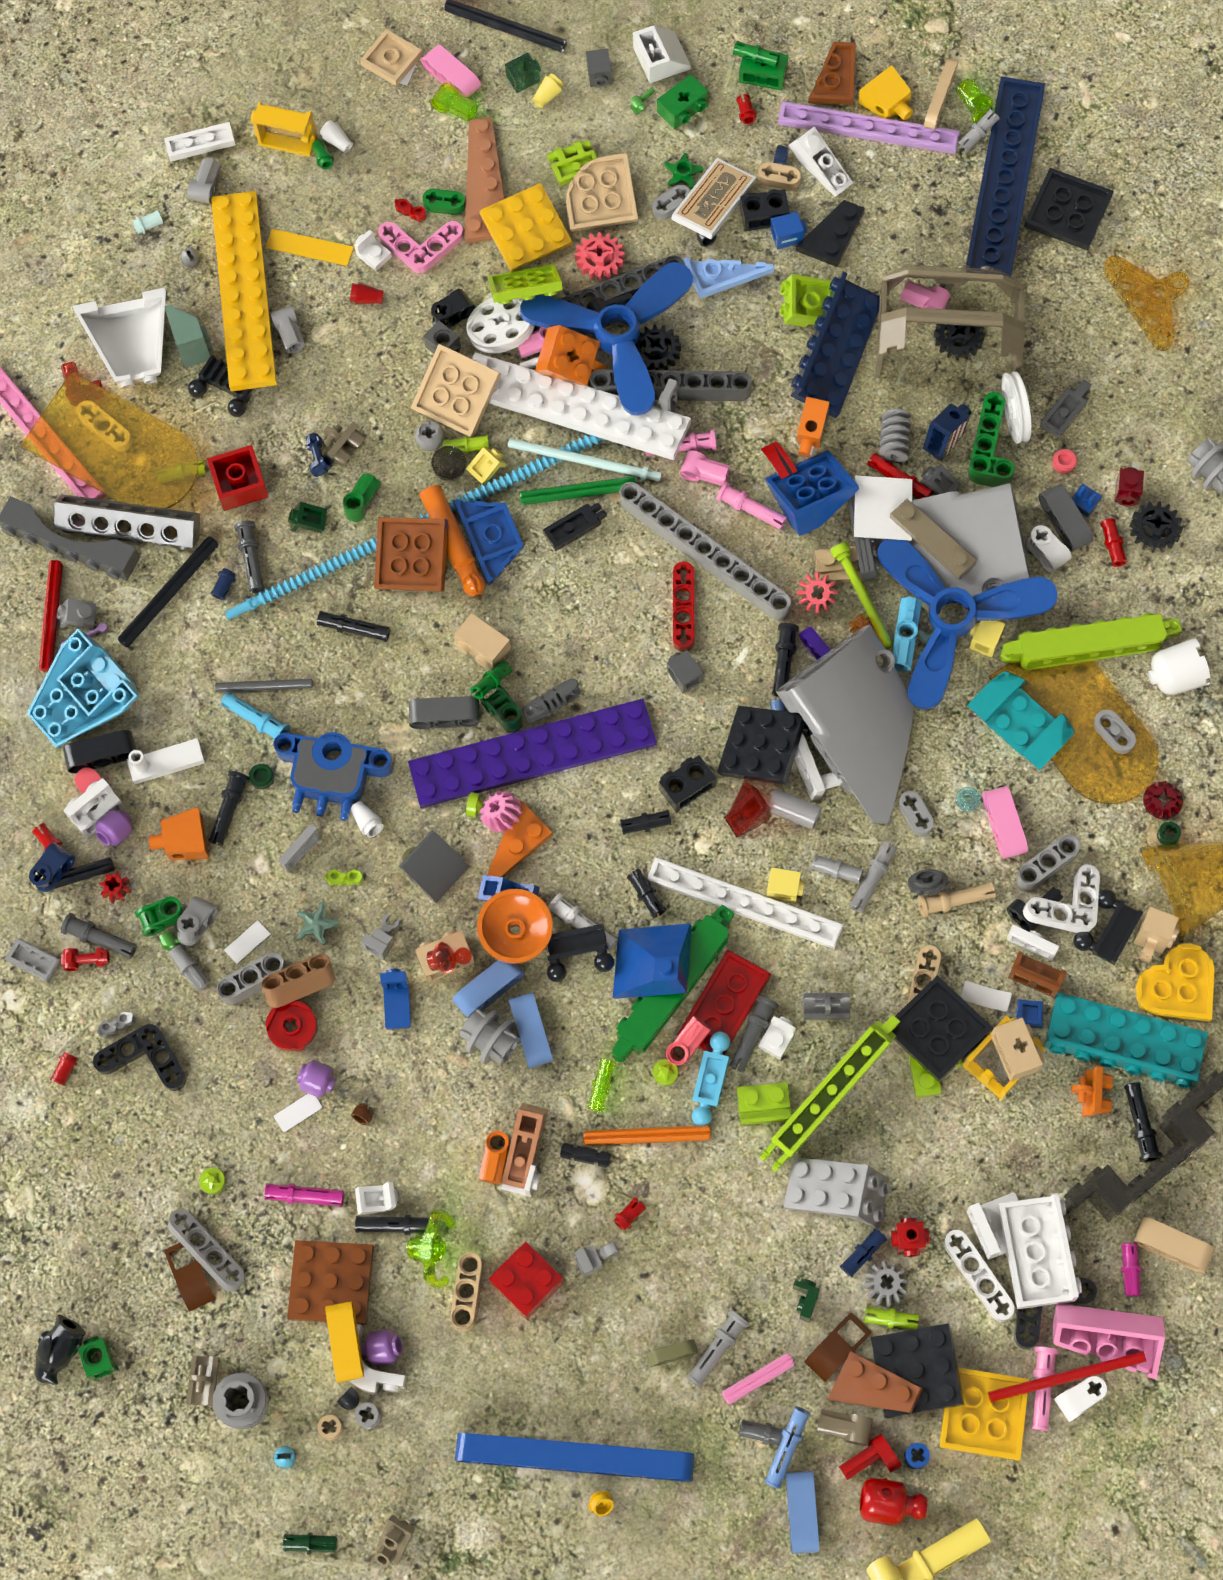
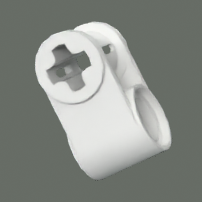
M1038 525L1032 529L1027 540V548L1040 561L1045 570L1053 573L1071 559L1072 556L1069 549L1060 542L1048 527Z
M1092 1376L1075 1387L1069 1388L1054 1398V1400L1070 1422L1100 1401L1106 1395L1107 1386L1102 1378ZM1088 1383H1091L1093 1386H1099L1100 1389L1097 1391L1099 1396H1096L1095 1393L1091 1395L1088 1393L1087 1390L1090 1388Z

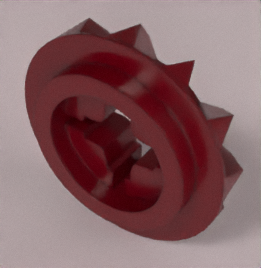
M1167 781L1154 782L1147 787L1143 796L1145 809L1150 815L1158 819L1175 817L1181 811L1184 803L1182 792L1177 789L1176 784L1172 785ZM1163 792H1165L1166 798L1170 799V801H1167L1162 808L1161 800L1157 798L1161 797Z

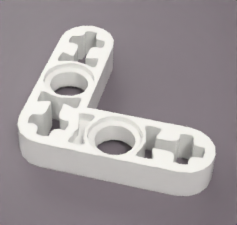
M1085 864L1075 873L1072 905L1033 897L1023 908L1025 918L1032 923L1075 933L1090 932L1097 923L1099 871L1094 866ZM1084 873L1088 874V878L1091 879L1087 883V886H1084L1086 884L1087 879L1086 876H1084ZM1080 894L1088 895L1091 899V904L1083 903L1080 899ZM1033 906L1037 907L1036 909L1039 914L1035 913V909L1032 908ZM1054 911L1063 912L1066 920H1058L1054 915ZM1081 917L1085 918V922L1088 923L1087 925L1083 924L1084 922L1081 920Z

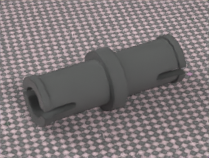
M742 1419L739 1437L759 1440L764 1445H768V1443L780 1445L783 1429L772 1427L770 1423L763 1425ZM793 1431L790 1436V1439L788 1441L789 1444L791 1443L795 1431Z

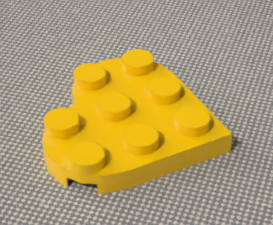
M1191 943L1179 944L1171 949L1165 956L1162 965L1151 966L1143 971L1137 979L1135 994L1140 1009L1162 1017L1210 1022L1213 1010L1215 971L1212 958H1209L1208 954L1202 950V947Z

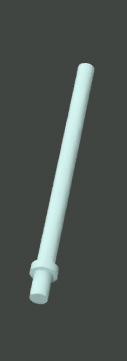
M509 438L508 442L509 448L640 477V480L643 481L649 479L659 482L661 472L648 470L646 466L639 468Z

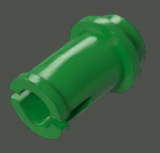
M320 139L314 141L311 146L317 157V165L322 169L331 168L334 157L332 154H329L325 141Z

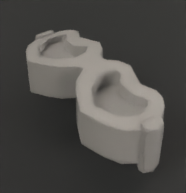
M121 1012L116 1020L103 1021L99 1025L97 1033L100 1037L108 1038L110 1035H115L118 1030H125L128 1026H132L135 1017L132 1013Z

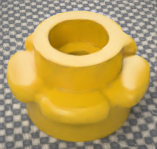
M608 1491L595 1492L590 1497V1502L588 1503L589 1510L600 1517L608 1515L614 1507L613 1497H611V1493Z

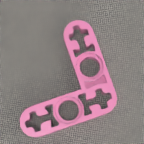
M456 221L444 224L421 245H418L393 222H385L378 229L382 244L416 273L428 271L457 246L464 236L461 224ZM449 231H457V234L455 235L452 233L449 235ZM385 232H393V237L389 234L385 236ZM404 243L409 244L411 246L410 249L405 252H402L398 249L399 246ZM434 243H440L443 246L439 251L430 249ZM418 259L422 261L424 259V263L422 264L421 262H418L416 264V260Z

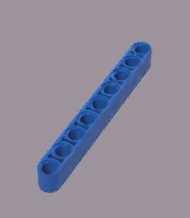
M457 1433L455 1461L692 1482L694 1453Z

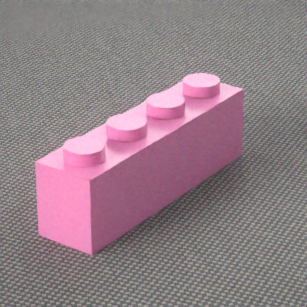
M1056 1304L1052 1324L1053 1344L1083 1355L1090 1353L1098 1356L1100 1361L1103 1362L1143 1351L1146 1356V1362L1125 1367V1369L1132 1372L1139 1370L1147 1373V1377L1157 1379L1165 1341L1163 1317Z

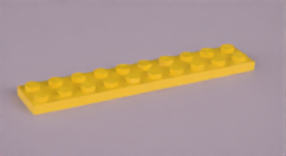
M256 191L212 196L229 388L232 392L277 385L257 193Z

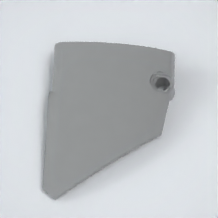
M1011 483L965 494L953 491L912 501L917 508L977 560L976 565L961 579H958L913 538L912 541L906 540L929 563L945 588L958 587L966 590L973 597L1005 583L1031 578L1017 503ZM874 538L875 546L878 548L885 539Z
M866 625L781 686L776 693L790 713L798 712L813 733L811 739L838 780H842L840 785L848 793L854 794L871 822L888 824L905 762L914 705L911 703L908 692L894 666V655L884 648L872 627ZM879 655L883 659V664L881 667L877 663Z

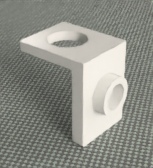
M531 1165L524 1189L502 1184L501 1189L531 1197L533 1190L538 1189L541 1175H538L537 1167Z

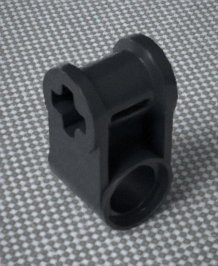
M456 289L432 305L433 326L440 321L450 329L460 321L469 318L476 306L462 289Z

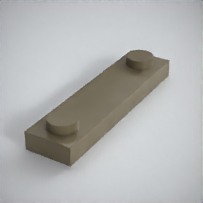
M906 499L890 513V519L956 578L961 579L976 565L977 560L910 500Z

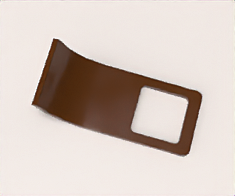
M181 1243L165 1249L164 1252L180 1294L190 1312L216 1298L207 1282L201 1264L195 1258L194 1262L178 1270L175 1269L170 1254L184 1247Z
M850 1313L816 1347L804 1362L826 1382L844 1363L850 1351L854 1352L871 1335V1331L853 1313ZM849 1320H852L865 1333L853 1347L838 1334V1331Z

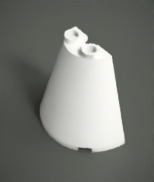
M165 288L142 292V299L97 307L96 301L73 306L74 312L115 383L120 384L122 389L134 387V383L144 382V384L155 383L158 381L157 376L161 374Z

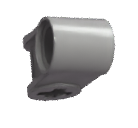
M197 896L193 897L177 920V937L179 942L186 946L196 944L206 929L214 922L218 913V907Z

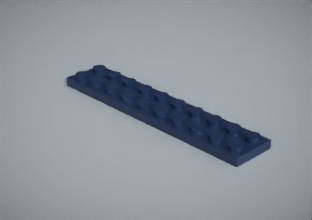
M1001 76L994 114L996 113L1000 120L991 127L966 265L971 268L990 266L1003 271L1009 276L1012 274L1046 83Z

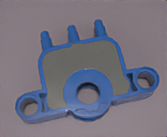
M328 732L319 738L281 733L275 737L273 742L278 757L282 761L293 763L290 779L295 789L292 803V811L295 813L300 812L303 799L308 798L318 800L316 815L319 817L324 816L328 802L342 804L340 819L346 821L348 820L352 804L358 802L363 795L367 775L383 778L389 776L393 771V762L388 751L381 748L351 744L349 739L337 732ZM285 744L292 745L289 750H280ZM337 750L341 752L340 757L335 760L326 759L327 754L331 751ZM379 760L387 761L382 767L376 766Z

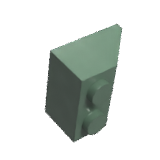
M170 305L164 306L184 367L187 368L208 361L211 357L209 351L213 350L205 325L200 326L198 318Z

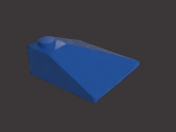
M828 450L795 464L797 472L783 479L780 478L778 473L765 478L781 510L787 516L789 524L799 536L821 527L859 490V485Z
M686 923L620 929L618 932L613 998L687 993L692 925Z

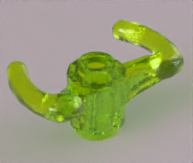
M436 1209L430 1213L429 1223L423 1235H416L415 1238H410L407 1242L408 1257L416 1262L423 1263V1278L433 1288H443L449 1283L447 1276L435 1277V1262L440 1261L446 1253V1243L438 1235L440 1221H444L448 1228L455 1226L453 1217L446 1210Z

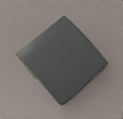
M433 830L399 865L408 878L417 884L430 900L435 903L441 899L469 868L465 861Z

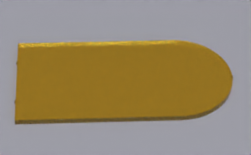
M72 371L20 445L22 448L118 502L165 509L176 505L188 495L195 484L199 469L196 450L191 441L182 432Z
M1094 661L1027 671L1020 666V662L1007 663L989 675L988 678L992 680L1003 671H1009L1028 682L1022 690L1055 719L1062 713L1070 720L1075 728V733L1050 760L1077 793L1097 803L1120 804L1139 797L1151 784L1158 764L1155 743L1149 732ZM1106 709L1114 711L1132 730L1136 737V743L1132 751L1127 754L1116 753L1096 732L1093 723L1100 711ZM1102 722L1104 727H1110L1108 722ZM1118 740L1120 745H1126L1124 740Z

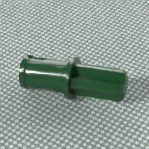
M309 1532L308 1535L285 1533L283 1537L286 1539L283 1540L284 1552H307V1555H311L312 1552L334 1553L338 1547L336 1536H317Z

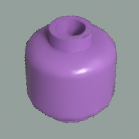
M110 810L96 822L95 835L106 846H118L131 834L132 825L130 822L132 820L124 811Z
M312 1060L308 1064H303L297 1078V1083H300V1090L302 1092L321 1098L325 1095L326 1091L332 1092L337 1078L332 1077V1067Z
M391 1329L370 1332L365 1342L362 1343L363 1357L367 1358L373 1366L395 1363L403 1352L400 1335H396Z

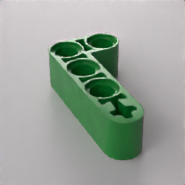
M997 392L988 393L984 398L968 469V477L972 482L990 487L1011 483L1015 472V466L1010 460L994 457L1005 406L1004 397ZM991 406L995 407L994 413H990ZM984 426H991L994 429H986ZM985 446L988 450H982L979 447ZM975 467H981L984 470L978 471L975 469ZM998 472H1005L1008 475L1002 476Z

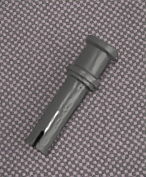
M246 520L236 523L234 529L238 533V549L243 553L249 592L258 593L264 590L257 555L259 541L255 538V522Z
M69 913L65 917L61 926V933L64 935L67 933L80 938V941L83 943L93 942L128 959H131L136 952L133 949L137 948V944L98 929L93 922L80 920L73 913Z
M764 996L757 997L758 1003L754 1012L747 1018L748 1028L732 1062L729 1064L731 1068L736 1070L739 1061H741L738 1071L742 1073L745 1072V1068L762 1031L766 1030L770 1025L768 1021L773 1010L779 1006L776 1002Z

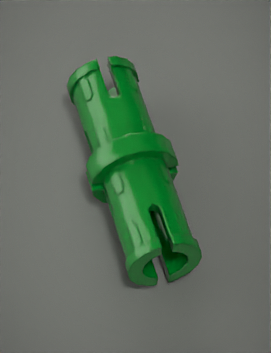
M736 41L733 49V55L750 59L753 63L760 62L773 67H777L780 53L761 48V45L753 46Z
M503 660L494 669L485 672L482 679L471 687V693L479 690L473 696L480 700L490 690L497 688L501 681L512 672L511 666L504 670L509 663Z

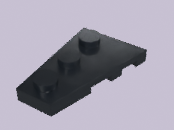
M843 200L796 246L795 251L838 267L865 213V208Z

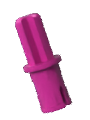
M1131 1243L1121 1244L1123 1267L1120 1269L1124 1273L1125 1295L1128 1297H1138L1141 1294L1139 1272L1142 1271V1267L1139 1266V1246L1137 1243H1133V1246H1131Z

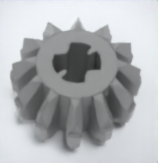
M882 1261L881 1270L876 1264H873L871 1268L874 1274L870 1272L865 1274V1277L871 1282L864 1283V1288L873 1289L868 1293L867 1297L870 1299L877 1295L876 1305H880L882 1299H885L886 1307H890L891 1298L899 1304L901 1298L898 1294L905 1296L908 1292L905 1288L901 1287L909 1283L908 1279H900L905 1274V1270L901 1269L896 1273L897 1263L895 1262L892 1263L890 1269H887V1262ZM882 1278H885V1281L887 1279L892 1281L889 1290H887V1286L885 1289L880 1286Z

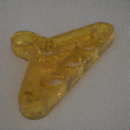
M1110 256L1106 259L1103 267L1104 275L1153 347L1159 351L1169 350L1175 339L1171 300L1183 295L1187 291L1189 277L1185 273L1177 271L1159 280L1119 256ZM1111 265H1113V267H1117V266H1118V267H1119V268H1118V271H1116L1115 268L1110 269V266H1111ZM1179 279L1183 281L1184 286L1177 288L1172 284V281ZM1128 281L1133 287L1126 290L1121 287L1120 283ZM1160 289L1164 292L1165 296L1161 298L1155 297L1152 291ZM1141 299L1145 306L1136 307L1132 301ZM1153 317L1156 319L1157 324L1148 325L1145 322V318ZM1159 337H1167V342H1165L1164 340L1159 341Z

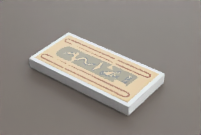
M716 158L674 211L672 220L712 239L740 203V196L746 195L755 184L756 177Z

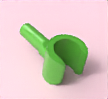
M650 88L640 97L638 95L632 97L630 108L635 114H639L645 109L643 102L655 92L653 88Z
M166 932L159 936L160 943L165 950H171L176 945L181 944L178 938L174 939L171 932Z

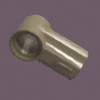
M821 1409L817 1432L842 1438L845 1442L868 1446L873 1419L858 1414L846 1415Z

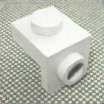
M387 1182L379 1186L357 1187L355 1189L358 1215L388 1213L396 1207L398 1194L396 1189H394L393 1182Z

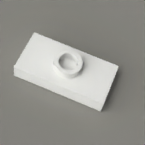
M1012 925L1007 936V941L1050 961H1053L1059 948L1058 945L1043 939L1044 937L1036 931L1028 932L1015 925Z

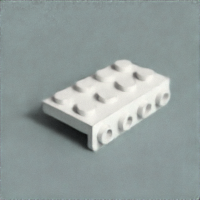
M1054 1193L1049 1197L999 1203V1215L1017 1309L1075 1302L1078 1298V1293H1081L1082 1289L1079 1277H1075L1073 1267H1076V1257L1074 1251L1069 1249L1068 1241H1071V1232L1069 1225L1064 1223L1063 1215H1066L1064 1200L1059 1198L1058 1193Z

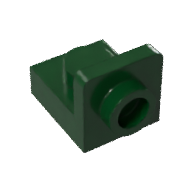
M300 502L289 513L290 531L296 532L298 528L322 533L325 529L327 509Z
M802 1278L801 1281H794L793 1289L807 1295L806 1297L801 1295L796 1311L801 1312L800 1320L809 1323L820 1289L816 1287V1283Z

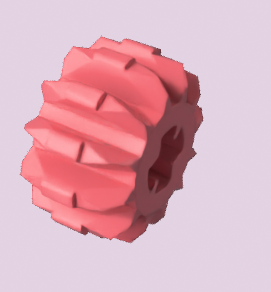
M815 572V581L807 574L805 577L809 584L803 581L799 582V585L804 587L805 591L798 590L797 595L805 594V598L799 600V603L803 604L808 601L807 611L814 604L815 613H819L820 604H822L825 611L829 610L826 601L835 604L836 600L829 596L830 594H838V590L829 589V587L836 584L835 581H831L828 584L825 583L829 578L828 574H825L821 581L819 580L820 573ZM817 586V588L821 587L823 589L821 599H817V596L815 598L811 596V593L814 591L812 587Z

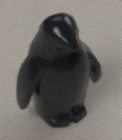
M58 1314L53 1329L45 1331L40 1335L34 1372L38 1382L52 1385L58 1384V1371L66 1367L72 1357L77 1354V1348L82 1345L83 1337L86 1334L78 1323Z

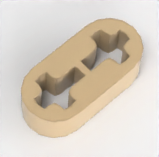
M765 162L758 169L759 182L765 186L795 190L800 185L801 174L797 168ZM767 171L771 172L769 177L765 176ZM789 176H793L791 181H787Z

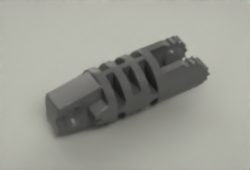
M573 678L548 690L547 693H543L542 696L536 697L522 708L524 717L529 723H532L575 700V698L581 695L578 681Z

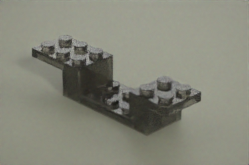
M1217 1070L1214 1071L1200 1085L1201 1089L1198 1086L1193 1088L1181 1100L1182 1105L1176 1102L1161 1117L1164 1121L1159 1128L1174 1144L1168 1153L1163 1156L1164 1161L1160 1158L1157 1159L1143 1173L1145 1175L1144 1178L1139 1174L1128 1183V1186L1109 1165L1103 1169L1100 1166L1096 1167L1083 1180L1084 1185L1078 1182L1067 1191V1194L1064 1196L1066 1199V1213H1071L1085 1200L1089 1199L1109 1223L1201 1148L1216 1132L1197 1112V1109L1223 1088V1071L1221 1073Z

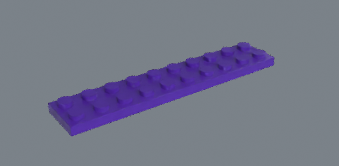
M644 698L409 760L408 764L421 809L469 796L471 792L481 793L657 746Z

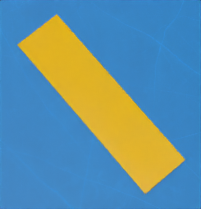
M271 229L265 246L267 249L345 266L348 265L353 246Z

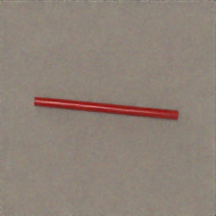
M1143 1351L989 1391L988 1397L990 1402L1003 1400L1146 1362V1356Z

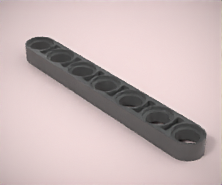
M668 256L559 299L587 308L588 304L583 301L586 296L600 297L604 300L628 293L634 296L639 288L649 279L646 276L649 272H657L664 265L671 262L682 264L684 262L679 256ZM633 279L638 282V285L630 288L625 283ZM611 287L616 289L617 293L613 296H608L604 291Z

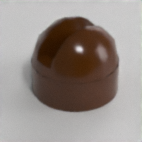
M361 1103L355 1107L351 1117L358 1123L368 1126L374 1115L373 1108H367L368 1104Z

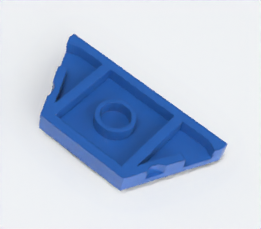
M459 499L453 500L487 585H490L524 548L506 503L499 502L489 504L485 501L463 502Z

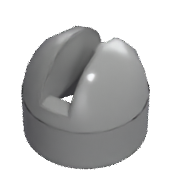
M188 247L182 251L181 259L186 267L194 268L200 263V256L196 249ZM192 254L194 259L190 260L188 255Z

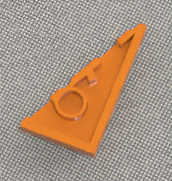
M521 799L519 801L522 804L520 808L523 813L518 816L520 822H515L513 830L507 828L487 873L488 876L505 877L552 836L550 829Z

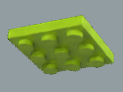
M555 264L487 276L493 301L499 304H508L513 299L518 298L531 300L535 298V295L540 294L552 296L558 294V291L563 290L562 281Z

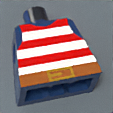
M949 404L930 423L922 449L942 461L963 436L971 415L970 408L964 404H961L959 407Z

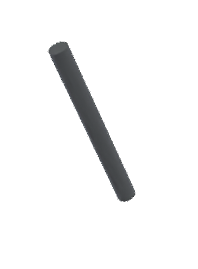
M312 679L215 683L216 692L313 688Z

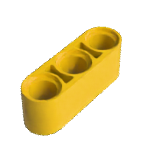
M353 1302L326 1306V1318L337 1383L364 1378Z

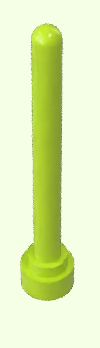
M842 542L830 549L833 558L842 563L884 648H891L892 641L850 559L851 549L848 543Z

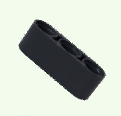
M120 730L73 742L63 747L69 773H77L83 768L97 769L127 761L130 752L136 750L133 734L130 730Z

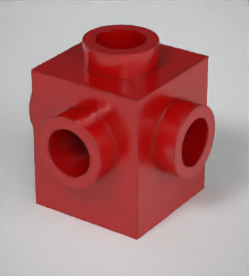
M903 1218L900 1220L901 1223H896L895 1231H891L892 1247L897 1248V1255L904 1254V1257L920 1256V1253L924 1252L926 1244H930L929 1230L924 1228L923 1221H916V1218ZM915 1232L916 1238L911 1240L907 1237L906 1233Z

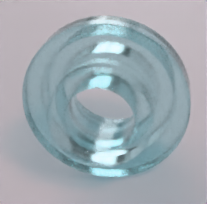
M971 787L960 789L955 798L957 806L967 812L975 810L981 800L978 791ZM969 795L973 800L967 802L964 800V796Z

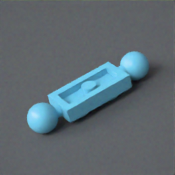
M721 1031L714 1033L710 1038V1045L713 1051H704L692 1099L693 1102L700 1103L699 1107L695 1108L692 1112V1120L697 1126L709 1125L712 1120V1113L709 1107H718L730 1059L729 1056L722 1055L723 1051L727 1050L730 1046V1038Z

